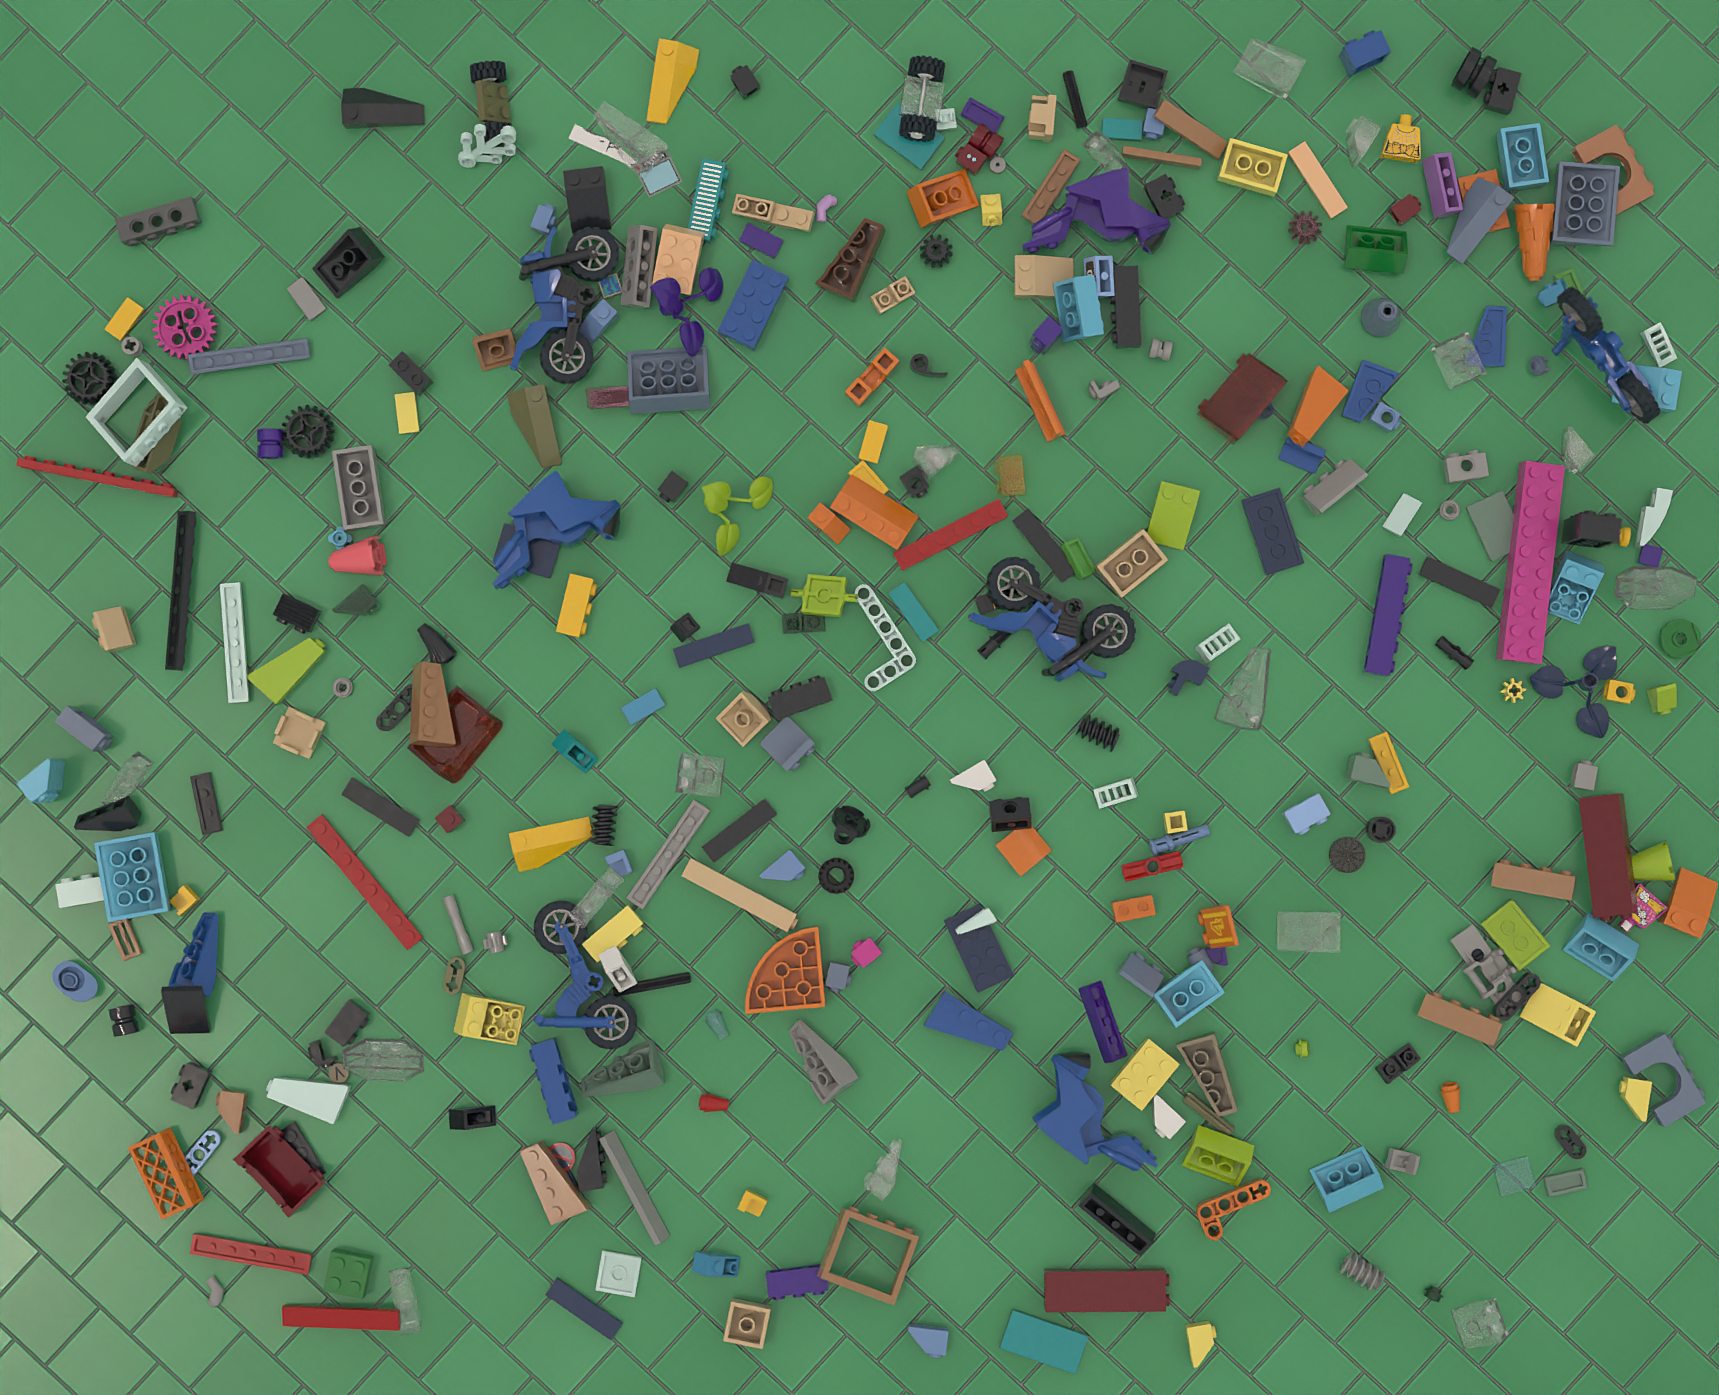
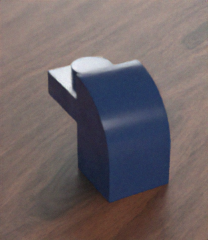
M1185 660L1176 664L1171 669V672L1177 674V677L1173 676L1167 686L1170 688L1168 693L1177 696L1185 680L1201 686L1210 668L1195 660Z

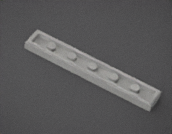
M696 800L692 801L627 896L629 901L644 909L709 814V809Z
M613 1130L599 1140L653 1243L658 1245L670 1237L617 1134Z

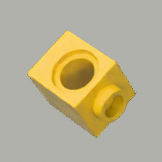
M1611 679L1606 680L1602 700L1630 704L1635 697L1634 684ZM1618 687L1624 690V695L1621 698L1616 695Z

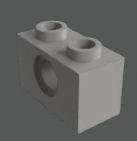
M1479 450L1468 451L1465 456L1454 453L1447 455L1448 458L1442 460L1446 484L1489 476L1485 452L1479 453ZM1462 461L1469 463V471H1464L1461 468Z

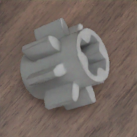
M501 931L486 934L487 939L483 940L484 949L489 948L490 953L505 950L504 945L508 944L507 935L502 936Z

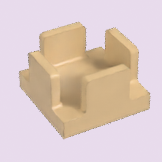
M1032 95L1028 139L1043 140V142L1051 143L1057 95Z
M288 707L285 716H281L274 732L276 737L273 743L294 754L311 759L326 722Z

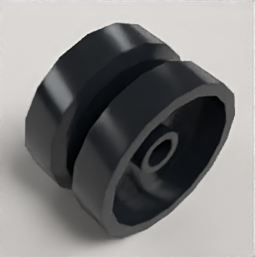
M1472 47L1456 73L1451 86L1460 91L1470 81L1467 95L1476 99L1488 83L1497 59L1487 55L1479 65L1482 52Z

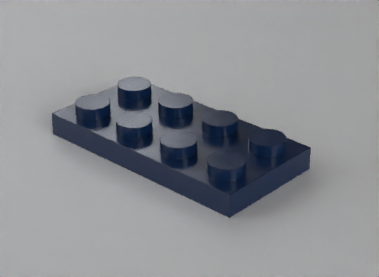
M980 903L944 920L978 993L1014 976L990 924L962 934H957L955 928L983 910Z

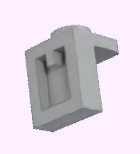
M1094 380L1089 382L1090 388H1088V391L1092 398H1097L1099 402L1118 391L1120 385L1117 380L1114 382L1109 380L1103 383L1099 390Z

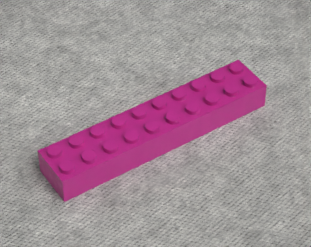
M1532 461L1519 463L1513 511L1514 519L1510 552L1508 553L1496 660L1534 665L1542 664L1565 466Z

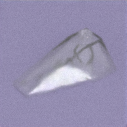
M603 101L592 116L627 167L643 179L647 177L668 149L667 143L606 101Z

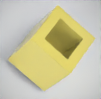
M1184 810L1163 813L1166 833L1188 830Z

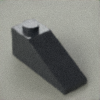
M126 796L78 815L74 828L76 830L95 831L133 829L138 825L142 813L131 797Z

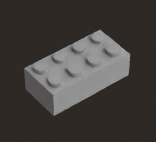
M367 445L332 451L343 529L349 532L387 526L375 447Z

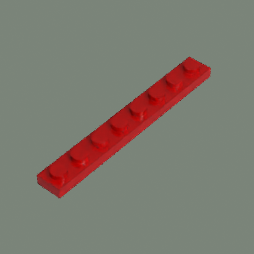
M25 456L24 459H17L16 466L25 469L177 498L178 490L173 489V485L161 483V486L153 485L154 481L147 479L137 482L131 476L122 475V478L114 477L115 473L103 471L102 474H97L95 469L83 467L82 471L75 469V465L65 463L61 467L56 466L55 461L44 459V463L36 462L37 458Z
M320 815L306 827L406 950H409L424 938L324 815Z

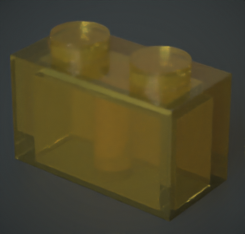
M1022 454L998 456L997 462H994L995 474L999 473V481L996 482L997 493H1001V498L1024 496L1026 490Z

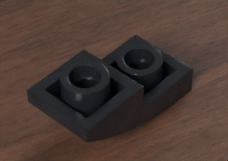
M1407 1043L1376 1066L1375 1070L1385 1083L1389 1084L1401 1073L1410 1069L1421 1058L1410 1043Z

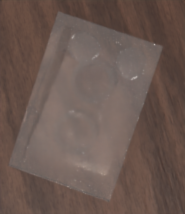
M1251 37L1233 73L1285 100L1307 60L1288 50Z

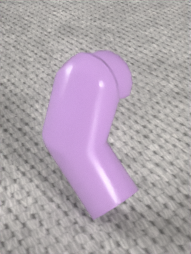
M825 195L817 203V222H826V210L830 206L833 207L837 204L835 196Z

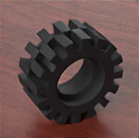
M831 858L825 861L820 867L818 874L820 885L829 893L839 894L845 892L854 881L852 866L841 858ZM833 868H839L844 873L843 881L838 884L832 883L828 877L830 870Z

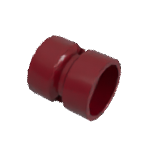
M980 123L968 144L977 150L981 149V153L991 160L1004 141V138L996 132L991 134L990 128Z

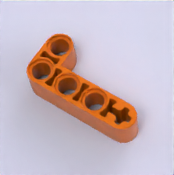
M1257 1178L1198 1203L1195 1212L1207 1238L1210 1240L1220 1239L1223 1235V1228L1219 1217L1268 1197L1271 1192L1270 1185L1264 1179ZM1259 1184L1265 1186L1262 1193L1257 1190ZM1248 1188H1251V1189L1254 1191V1192H1252V1193H1253L1255 1196L1252 1197V1194H1251V1192L1248 1190ZM1241 1191L1247 1192V1198L1244 1201L1237 1199V1195ZM1227 1199L1229 1201L1228 1206L1224 1209L1219 1208L1220 1200ZM1209 1207V1215L1201 1216V1209ZM1212 1225L1218 1226V1231L1214 1235L1208 1234V1229Z

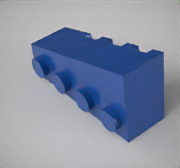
M943 991L924 1023V1027L1002 1051L1013 1035V1032L946 991Z
M556 1037L532 1044L529 1054L532 1062L535 1061L536 1077L538 1081H541V1093L543 1099L546 1100L547 1112L552 1125L576 1118L579 1112Z

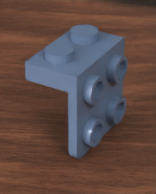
M785 717L761 741V746L786 771L790 769L793 772L801 764L798 760L803 755L808 757L815 750L813 747L815 743L789 717Z

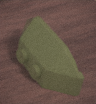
M157 393L155 399L144 409L134 442L169 403L162 394ZM181 418L176 420L169 431L163 435L156 446L144 457L143 461L136 467L133 466V469L150 474L170 460L182 423Z

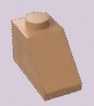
M223 1089L216 1097L218 1112L235 1134H239L243 1130L248 1092Z

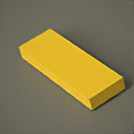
M1384 732L1369 738L1368 741L1375 759L1391 784L1390 788H1388L1389 793L1393 794L1408 788L1409 784L1388 733Z

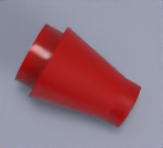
M708 1093L700 1095L699 1110H702L704 1113L728 1110V1099Z

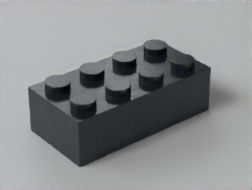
M1595 511L1579 512V514L1564 520L1561 544L1601 549L1619 543L1622 518H1616V514L1612 513L1596 515Z

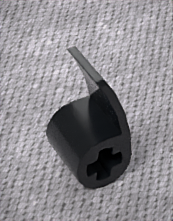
M916 354L912 357L910 366L914 373L932 378L947 376L948 372H927L929 362L925 355ZM919 359L923 360L922 364L925 365L924 367L921 366L920 369L916 368V363H914L915 361L918 362Z

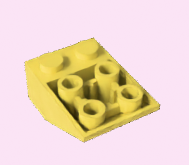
M1541 983L1538 990L1528 999L1519 1017L1577 1047L1596 1011Z
M462 993L453 1032L461 1036L517 1045L525 1006Z

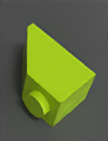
M1676 683L1665 684L1646 690L1653 713L1659 712L1660 715L1671 713V708L1677 707Z

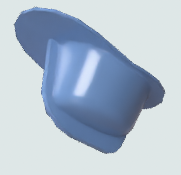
M65 961L59 963L54 968L52 980L60 992L77 1002L89 1001L95 996L98 987L96 979L78 964Z

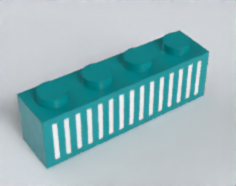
M702 158L688 229L705 232L703 242L710 244L711 239L716 237L717 227H714L715 220L720 218L721 208H718L719 200L724 199L725 189L722 186L723 181L728 180L729 169H726V163Z

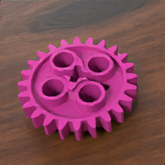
M180 295L179 301L174 296L172 297L173 303L166 300V308L159 306L162 312L161 314L155 313L159 319L152 321L157 325L152 331L158 333L154 336V339L161 340L157 345L159 347L165 346L163 352L167 353L170 351L171 357L177 354L180 360L185 355V358L188 360V354L205 352L204 347L211 349L208 343L209 341L215 342L211 336L218 334V332L213 330L218 324L212 322L216 319V316L209 315L213 310L211 308L205 309L207 303L202 302L200 304L199 298L193 301L191 295L185 300V297ZM190 310H194V318L187 319V313ZM179 311H181L184 323L188 325V327H186V330L192 340L191 344H189L187 333L182 330V328H184V325L181 318L178 315ZM171 317H176L177 321L174 326L168 325V320ZM200 328L202 335L199 338H194V331ZM182 335L183 342L180 345H176V337Z

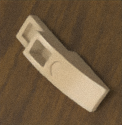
M736 194L732 210L733 214L751 220L807 232L811 231L815 215L810 210L776 204L774 201Z

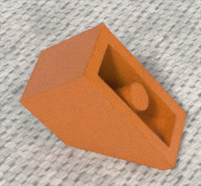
M819 503L807 517L812 524L838 545L851 530L822 503Z

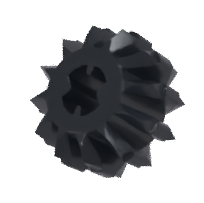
M939 234L937 240L934 239L933 235H930L931 242L927 239L923 240L926 246H920V250L924 252L920 254V258L927 257L924 261L925 265L931 261V268L934 269L935 263H938L939 268H942V261L946 264L950 262L947 257H952L953 253L948 250H951L953 246L946 245L949 240L948 238L941 241V235ZM938 247L940 248V255L936 253L935 256L932 254L933 248L936 249Z

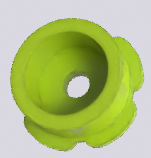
M1302 1039L1299 1040V1043L1295 1044L1296 1055H1300L1301 1059L1309 1057L1308 1041H1302Z

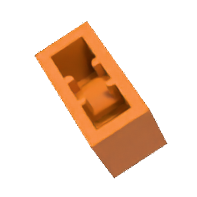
M1150 894L1111 902L1116 923L1156 915L1153 898Z

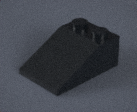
M603 166L563 171L572 234L585 227H599L602 230L612 229Z
M357 227L348 229L312 269L336 298H340L373 271L385 256L363 229Z

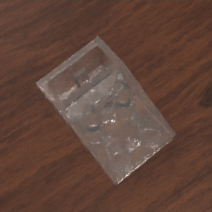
M1277 911V951L1340 953L1341 913L1328 911Z

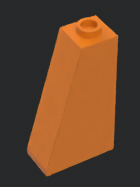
M1319 365L1308 377L1287 433L1291 440L1301 447L1311 439L1349 391Z

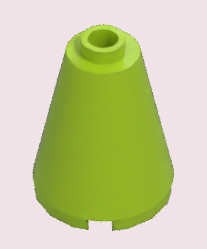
M1667 841L1631 856L1634 880H1675Z

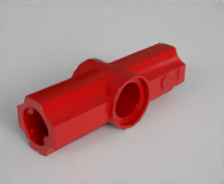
M1180 851L1121 865L1125 882L1184 868ZM1150 861L1157 863V869L1154 872H1150L1147 869V864Z

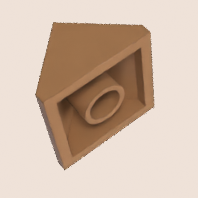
M511 328L472 338L482 371L511 364L516 350V340Z

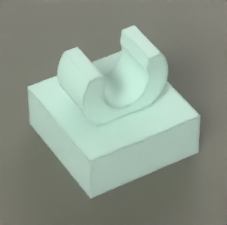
M954 108L934 111L937 131L957 129Z

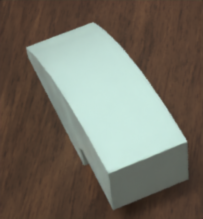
M1662 488L1652 490L1650 507L1645 506L1641 508L1635 547L1644 546L1660 527L1670 505L1673 490Z

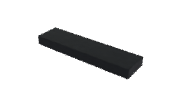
M1028 508L1012 521L1061 582H1064L1075 573L1064 552Z
M1426 557L1419 572L1420 576L1489 608L1493 607L1500 591L1496 587L1430 557Z
M351 778L341 794L410 837L420 821L354 778Z
M763 799L703 845L702 848L714 863L777 815V813L767 800Z

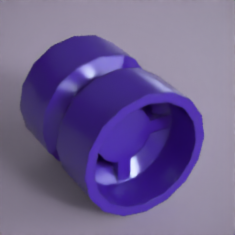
M269 428L257 430V441L260 442V445L257 446V458H283V446L280 445L283 441L282 429Z

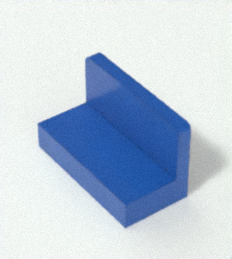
M1288 436L1278 458L1314 474L1326 450L1308 442L1301 447L1295 444Z

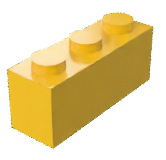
M570 574L556 632L581 638L582 634L585 635L588 624L585 623L586 615H590L592 604L589 603L591 595L595 596L597 589L594 579Z

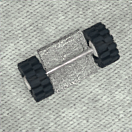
M918 55L916 57L913 56L912 59L910 58L908 75L904 78L899 115L903 116L901 117L899 134L905 139L909 138V140H916V142L934 140L944 91V83L940 82L943 81L945 62L938 60L936 57H926L925 55L920 57Z

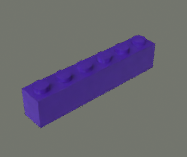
M1389 554L1383 555L1363 673L1387 677L1390 676V673L1394 672L1395 661H1392L1393 654L1397 653L1398 650L1396 637L1397 634H1400L1402 622H1399L1400 614H1404L1405 610L1403 597L1407 595L1409 583H1406L1407 575H1410L1412 571L1410 558Z

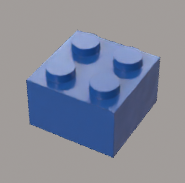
M1372 30L1364 34V38L1358 41L1355 38L1345 43L1346 46L1342 48L1343 50L1339 57L1348 77L1385 61L1391 53L1381 30L1376 33Z

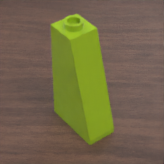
M308 638L250 673L246 678L270 700L279 705L327 653L324 649L326 645L318 638L315 640Z

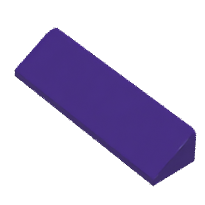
M1102 981L1079 988L1078 990L1104 1063H1112L1128 1056Z

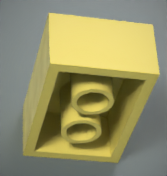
M1230 138L1217 181L1274 197L1279 187L1288 154Z
M1146 1037L1109 1084L1142 1111L1180 1064Z

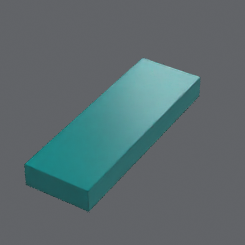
M905 582L888 593L922 642L939 631Z

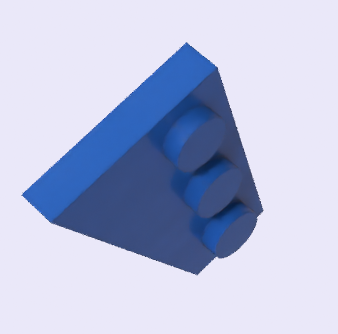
M1507 306L1486 307L1464 366L1505 367Z
M1362 360L1341 416L1360 423L1400 373Z

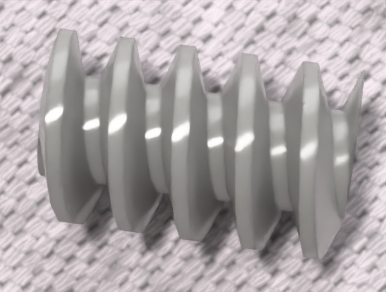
M1352 1251L1345 1257L1339 1272L1343 1274L1347 1271L1346 1278L1348 1279L1354 1275V1283L1360 1279V1287L1368 1284V1292L1372 1288L1376 1291L1382 1284L1386 1274L1384 1271L1379 1272L1378 1267L1372 1268L1370 1262L1365 1264V1259L1360 1258L1358 1260V1255H1352Z

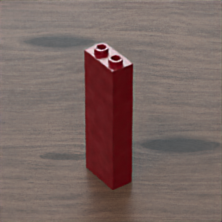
M1617 793L1579 798L1593 917H1600L1601 921L1613 920L1612 916L1620 915V919L1633 918L1632 914L1638 913L1624 795Z
M1164 1268L1044 1269L1045 1312H1166V1306L1170 1305L1169 1294H1166V1286H1169V1274H1166Z

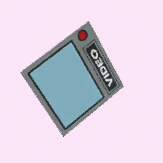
M667 148L633 164L649 198L683 182Z

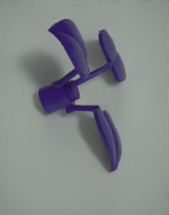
M706 268L700 273L698 281L702 292L683 299L678 297L681 288L674 278H663L650 286L660 304L661 314L664 316L673 315L674 319L686 322L680 326V338L690 357H694L702 347L704 331L699 322H690L689 319L679 314L683 311V302L704 295L708 301L713 302L721 296L723 280L720 272L714 268Z

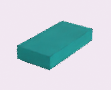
M1103 117L1101 138L1141 141L1143 120Z

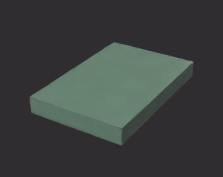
M1500 491L1466 507L1490 562L1510 552L1514 514L1504 492Z

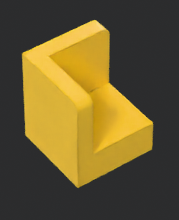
M183 885L170 900V903L178 910L177 914L183 916L201 899L188 885Z
M746 1189L737 1209L743 1212L747 1211L759 1217L768 1199Z

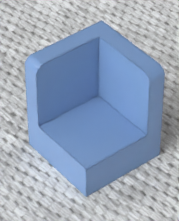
M625 849L605 857L614 878L634 872Z

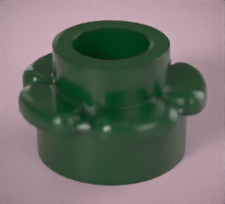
M1430 1286L1429 1289L1425 1288L1424 1296L1439 1303L1440 1299L1444 1297L1441 1295L1442 1291L1436 1287Z

